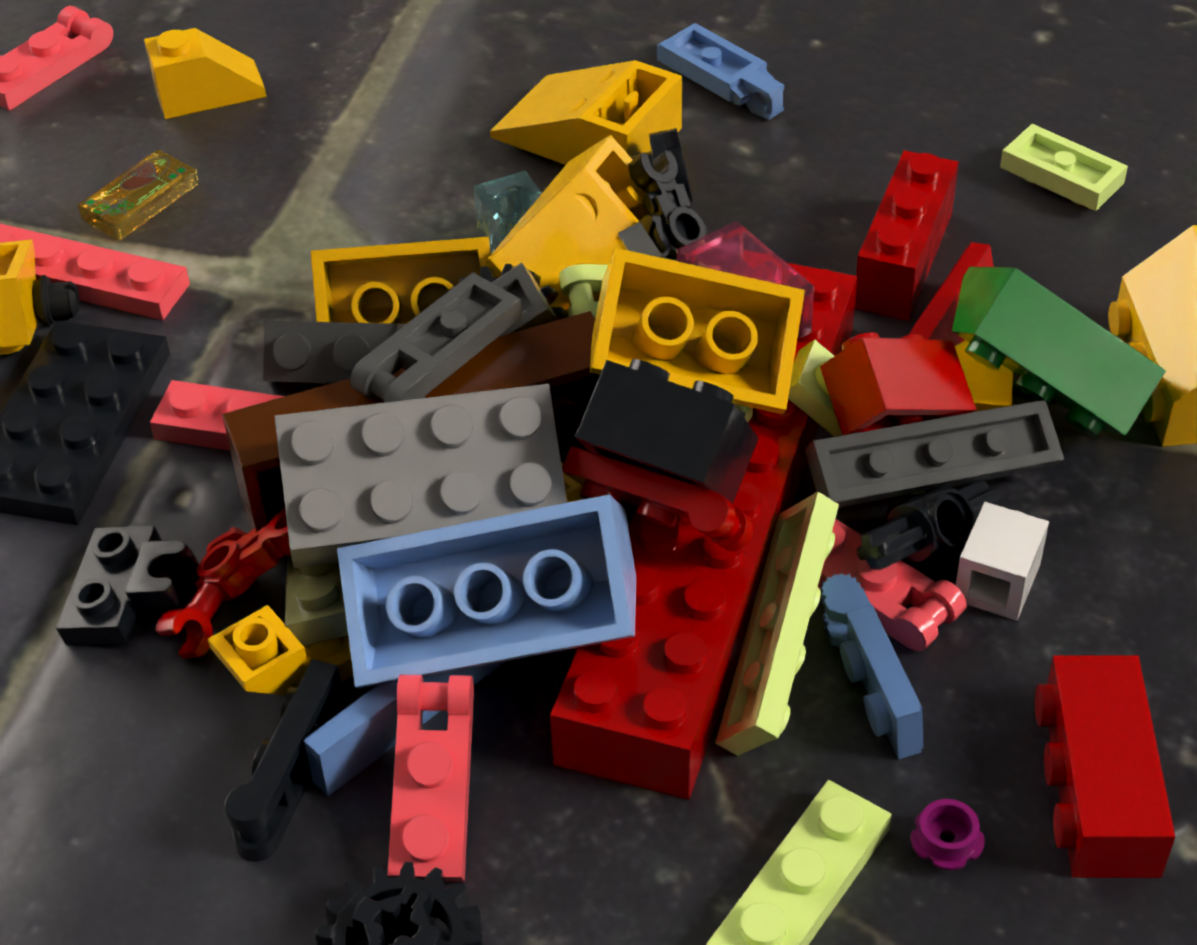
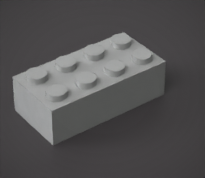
M549 384L274 415L290 552L294 568L339 563L337 548L567 503Z

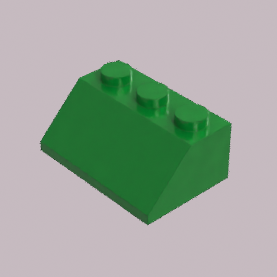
M969 267L963 276L952 332L969 342L965 349L968 355L991 369L998 370L1003 365L1018 375L1019 379L1015 385L1021 391L1038 401L1046 400L1047 404L1052 398L1069 410L1065 419L1081 431L1094 437H1098L1101 431L1126 436L1166 370L1016 267Z

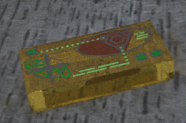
M157 149L78 204L81 219L120 241L199 184L196 169Z

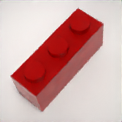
M903 150L857 256L856 276L858 277L855 309L910 321L952 216L959 161L940 158L930 153H916Z
M1053 655L1047 684H1037L1035 716L1039 727H1048L1051 741L1045 744L1044 773L1047 785L1058 786L1060 803L1055 804L1053 815L1057 848H1068L1072 878H1162L1175 840V832L1139 655Z

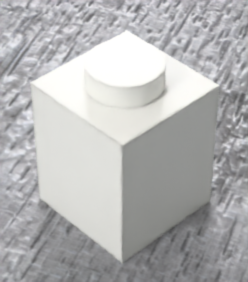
M984 502L960 556L955 586L964 594L967 605L1018 621L1041 564L1049 521L1017 510Z

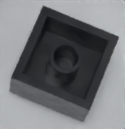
M632 359L629 367L606 360L575 438L592 453L715 491L728 499L733 505L759 440L746 421V414L738 409L736 404L732 403L734 396L727 390L704 381L696 380L692 389L668 381L670 374L666 370L643 360Z

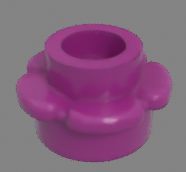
M954 799L936 800L928 804L915 819V826L917 828L911 832L910 836L912 848L920 858L929 859L936 868L949 871L962 869L968 859H977L984 849V835L979 831V819L976 813L963 802ZM940 836H949L954 840L952 842H944Z

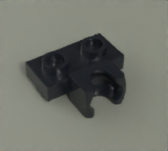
M155 526L95 528L56 626V630L65 645L127 644L137 617L140 618L143 625H157L158 620L164 613L169 610L183 609L184 607L178 601L176 589L195 586L200 577L197 574L199 564L195 555L182 541H162Z

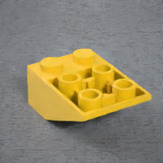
M636 60L546 75L490 130V138L566 165L569 160L609 135L613 136L629 156L651 151L649 133L677 128V132L682 129V76Z
M609 135L569 160L485 263L499 278L505 264H512L516 267L522 262L528 270L541 277L540 289L550 285L559 293L550 307L569 309L571 307L570 300L561 291L559 273L569 266L578 264L608 265L614 247L624 249L618 233L640 222L647 215L643 201L645 192L634 183L629 173V163L633 161L613 136ZM592 292L594 301H599L600 292Z

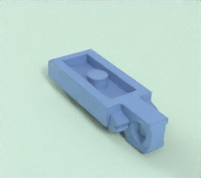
M694 23L657 45V61L725 100L732 101L734 105L741 106L746 103L751 113L768 120L784 111V84L775 80L767 71V62L706 28Z

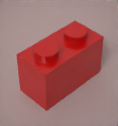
M868 332L846 340L841 346L843 351L820 366L842 435L973 413L977 410L954 343L951 340H925L921 334L907 335L899 339L880 338L878 333Z

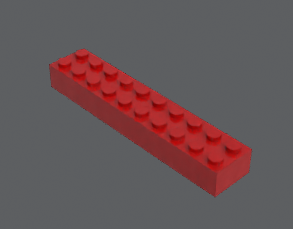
M741 254L733 274L805 290L794 361L798 351L813 340L820 343L834 356L843 351L841 346L846 340L850 339L853 330L858 276ZM789 399L784 414L753 408L752 418L748 423L759 440L733 502V506L744 512L753 523V536L744 548L737 551H726L714 543L710 537L694 528L693 525L679 520L674 530L655 525L637 516L636 511L638 507H636L628 526L636 571L635 637L579 647L550 714L554 766L687 800L690 799L742 649L778 515L792 506L807 462L805 448L814 441L820 425Z

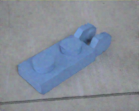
M843 573L827 577L826 582H822V588H820L822 604L825 605V614H823L824 630H827V636L831 645L839 647L841 659L849 680L852 683L862 680L868 695L864 696V706L874 734L877 737L887 734L898 760L922 753L921 749H924L922 706L873 605L870 604L864 589L860 586V582L856 581V577L852 578L850 574L843 575Z

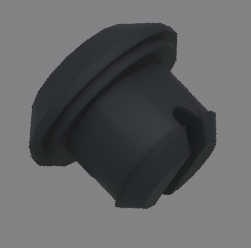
M42 275L34 284L33 302L35 314L47 327H51V324L54 323V318L74 317L78 313L79 293L77 286L73 282L51 283L49 277Z

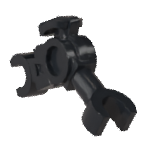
M670 150L664 151L652 161L654 169L650 164L647 153H641L629 163L631 179L645 192L643 201L647 215L641 219L640 223L663 258L666 257L672 260L686 258L691 261L698 256L715 265L718 271L733 274L741 254L760 257L758 249L750 244L741 242L724 244L707 235V226L704 225L698 213L691 209L684 183H676L675 177L678 173V164Z

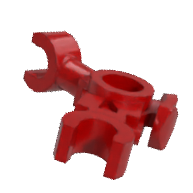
M285 508L277 513L270 523L260 530L254 528L246 533L233 527L230 528V531L223 533L208 544L206 548L207 554L202 558L197 567V574L200 578L195 585L199 590L183 609L169 610L164 613L158 620L155 630L160 636L178 634L184 625L187 631V640L178 652L182 659L197 658L207 653L210 648L208 638L213 636V628L210 621L223 601H229L240 596L253 584L259 575L278 565L279 558L291 556Z

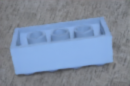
M610 494L337 548L356 688L396 682L400 674L429 676L635 637L636 571L626 510Z

